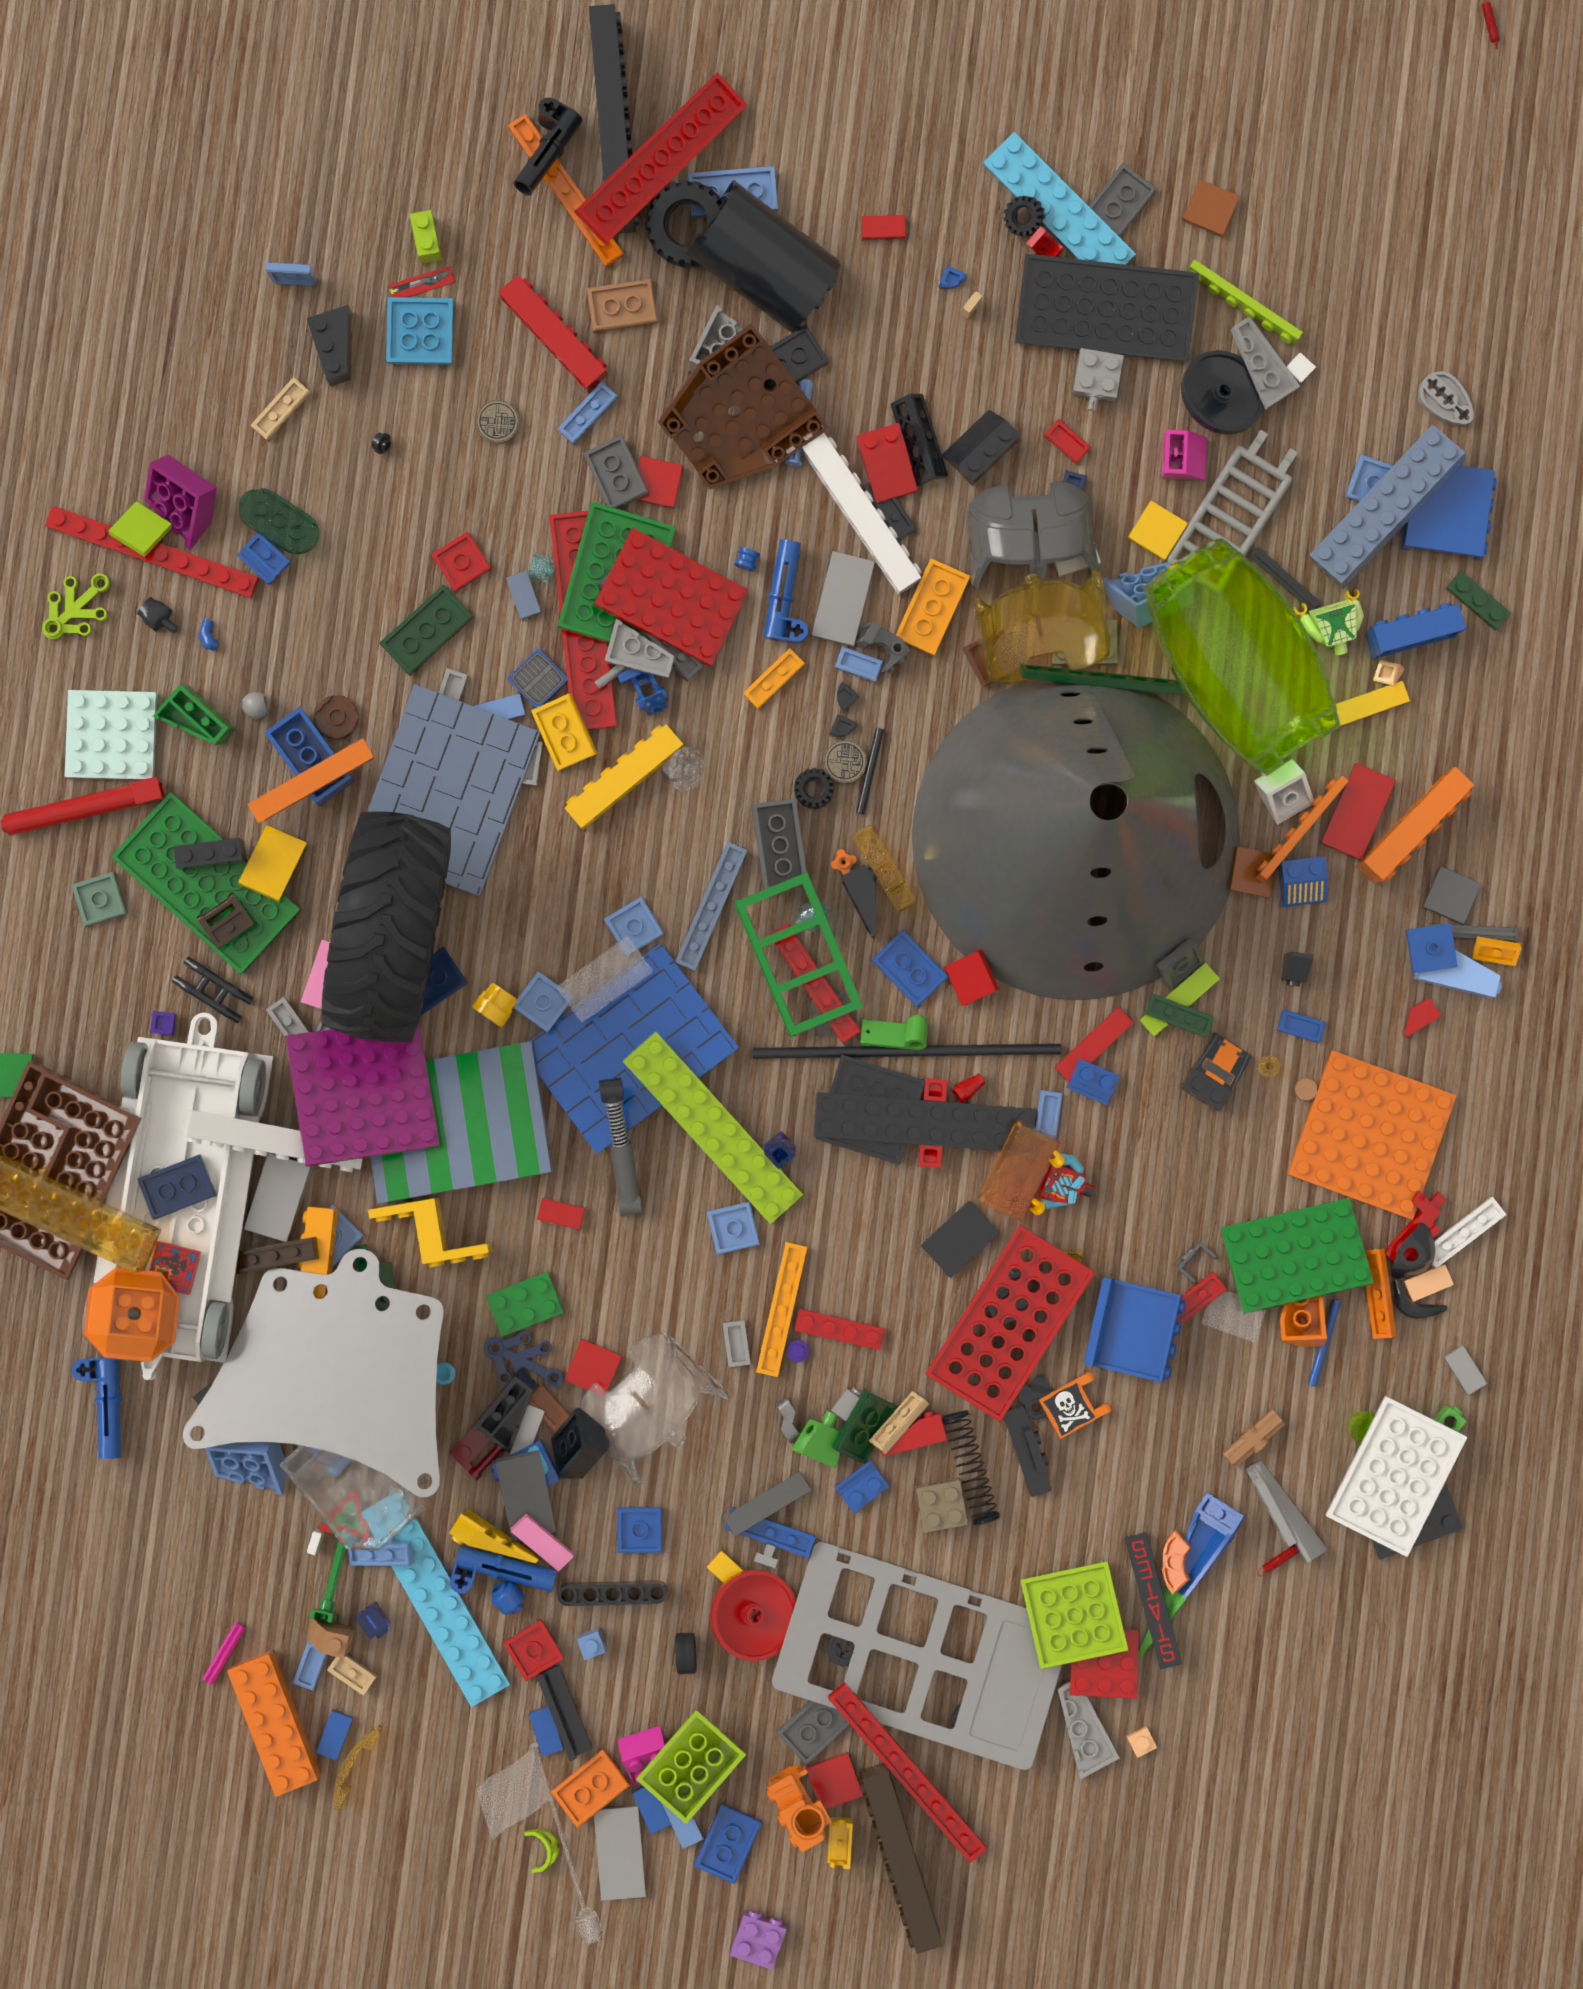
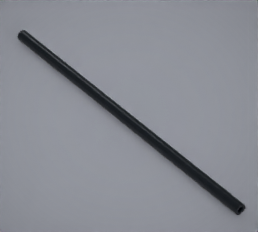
M1061 1043L927 1045L922 1050L879 1046L753 1048V1059L840 1058L841 1054L848 1057L1061 1054Z

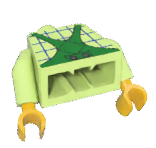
M1358 589L1354 590L1355 597L1350 596L1349 590H1347L1344 595L1345 601L1311 610L1309 614H1306L1307 606L1304 603L1301 604L1304 612L1299 613L1295 607L1293 612L1295 617L1301 618L1300 621L1306 632L1316 642L1322 643L1325 646L1333 645L1335 655H1342L1348 652L1346 641L1356 638V632L1359 631L1364 618L1360 601L1357 600L1360 595Z

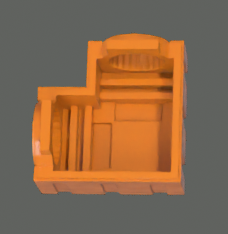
M799 1764L788 1766L769 1777L767 1794L771 1802L778 1804V1819L782 1827H788L789 1839L794 1848L799 1847L801 1853L823 1841L825 1838L824 1828L832 1822L821 1800L813 1803L799 1779L808 1773L806 1764L803 1766Z

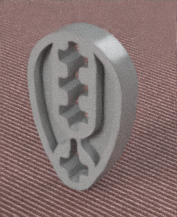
M1438 371L1429 374L1422 381L1418 389V400L1423 409L1442 422L1459 427H1465L1473 420L1474 413L1469 396L1461 383L1453 375ZM1434 381L1436 383L1435 389L1429 390L1427 388L1429 383ZM1442 389L1444 391L1443 397H1436V390ZM1450 397L1452 399L1450 401L1451 404L1445 405L1443 403L1444 398ZM1466 412V419L1460 420L1458 418L1460 413Z

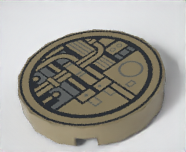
M500 399L491 400L483 404L479 409L476 417V426L480 435L486 441L494 444L506 443L518 432L520 426L519 415L514 406L507 401Z
M838 740L831 744L825 752L823 759L824 770L835 782L842 784L852 783L865 772L867 765L866 754L863 748L856 742Z

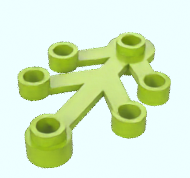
M101 573L92 577V586L76 601L75 589L78 587L77 579L72 576L64 579L63 583L66 587L65 612L60 616L58 615V605L62 602L61 594L56 591L48 594V601L50 602L49 619L42 626L43 634L47 638L52 640L59 639L64 633L81 634L84 637L91 635L92 627L86 622L79 625L66 624L71 618L97 619L100 622L107 620L108 612L102 607L82 609L99 592H106L110 588L109 578ZM69 580H74L72 587H68ZM104 580L105 586L99 587V582ZM58 595L56 602H52V596ZM104 611V616L102 618H98L97 616L98 612ZM56 625L57 631L52 633L51 627ZM88 626V631L86 633H82L81 631L82 627Z

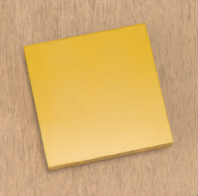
M1150 501L1127 539L1165 561L1188 523L1155 502Z

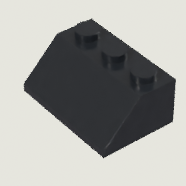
M988 410L942 456L973 486L1019 442L1021 434L1006 419Z
M576 1408L551 1437L558 1479H583L609 1449V1439L606 1437L605 1428L581 1408Z

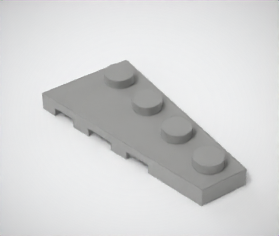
M1250 316L1233 326L1231 333L1264 408L1267 410L1296 391L1300 385Z
M1070 1681L1057 1687L1081 1780L1119 1759V1756L1089 1699L1085 1696H1069Z

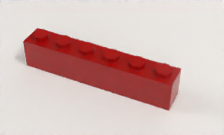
M517 275L498 292L500 299L589 393L607 376L605 369L607 365L600 357L595 358L591 354L592 349L585 341L581 343L576 338L577 333L570 325L566 327L561 322L563 318L555 309L551 311L546 306L548 302L541 294L536 295L532 291L534 288L526 278L522 280Z

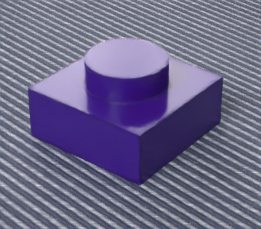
M153 1011L150 1033L174 1035L177 1014Z

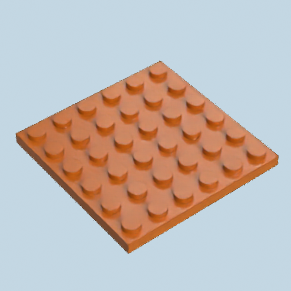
M1331 1050L1287 1175L1413 1220L1417 1207L1413 1204L1412 1198L1418 1190L1423 1193L1457 1095Z

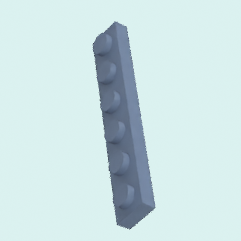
M727 841L675 963L696 971L747 854V849Z

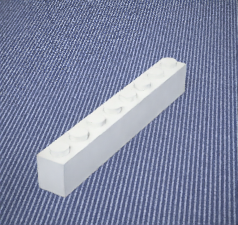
M825 433L803 446L802 453L899 596L920 582V574L922 572L916 563L912 564L908 556L910 554L904 545L900 546L896 538L898 536L891 526L888 528L884 523L885 516L879 508L876 510L872 505L873 499L867 490L864 492L860 487L861 481L855 472L851 474L847 468L849 466L847 459L843 454L839 456L835 450L837 445L831 437L827 438Z
M187 1109L182 1136L188 1137V1142L201 1144L202 1140L210 1141V1146L223 1148L224 1144L232 1145V1150L245 1152V1149L249 1148L254 1149L253 1154L267 1156V1152L276 1154L275 1158L289 1160V1156L296 1157L297 1162L305 1164L299 1130ZM362 1158L318 1166L331 1168L332 1164L340 1166L339 1170L353 1173V1168H361Z

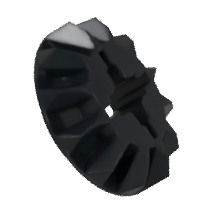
M832 1636L827 1645L830 1659L837 1665L849 1666L854 1643L849 1641L851 1651H845L840 1656L841 1648L837 1643L845 1644L848 1640Z

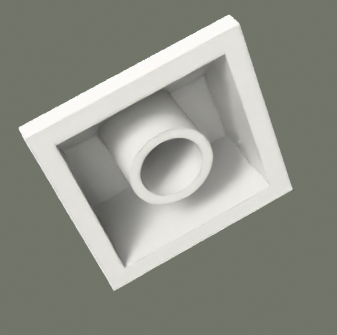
M1293 759L1254 781L1260 798L1277 825L1308 808L1314 801L1305 772Z

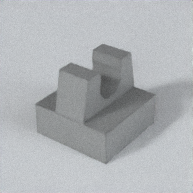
M766 1544L763 1554L756 1552L754 1561L776 1568L778 1559L772 1557L775 1546Z

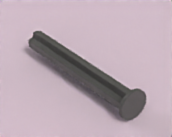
M1430 923L1429 926L1441 925V924H1438V923ZM1451 924L1453 938L1476 939L1478 936L1513 941L1514 943H1517L1518 926L1510 928Z

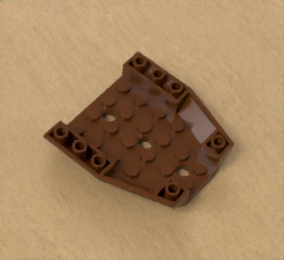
M752 324L748 325L696 365L658 420L659 425L670 439L676 442L709 489L778 466L828 428L813 404ZM767 379L775 380V386L772 389L764 388V382ZM733 405L740 407V412L735 416L728 413L729 408ZM703 432L705 438L701 442H696L693 439L694 434Z

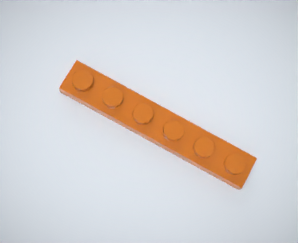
M1344 776L1339 777L1337 780L1333 778L1327 784L1325 789L1328 791L1324 796L1320 794L1312 802L1313 809L1310 812L1306 810L1298 819L1300 822L1296 829L1292 827L1284 836L1287 840L1283 845L1279 843L1271 851L1273 857L1269 861L1265 859L1257 868L1259 873L1255 877L1261 883L1268 879L1348 783Z

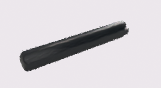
M1256 547L1251 552L1250 558L1301 603L1306 604L1310 611L1320 606L1321 602L1263 550Z

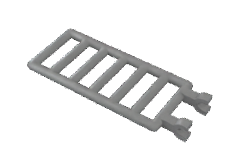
M1260 430L1249 449L1237 446L1166 559L1168 564L1216 594H1221L1293 481L1292 477L1285 472L1298 452L1290 448L1279 467L1273 466L1256 455L1268 435ZM1240 457H1244L1281 480L1282 482L1276 492L1237 469L1235 465ZM1232 475L1269 498L1270 501L1264 510L1260 509L1223 486L1228 476ZM1220 493L1257 516L1259 519L1254 527L1251 529L1211 504L1216 495ZM1206 511L1246 535L1247 538L1242 546L1239 547L1202 524L1200 521ZM1194 530L1199 531L1234 553L1235 557L1230 565L1225 564L1190 542L1189 538ZM1185 548L1222 571L1224 574L1218 584L1178 560L1177 557L1182 549Z

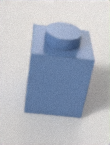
M600 1627L578 1635L577 1641L584 1660L606 1653L607 1646Z

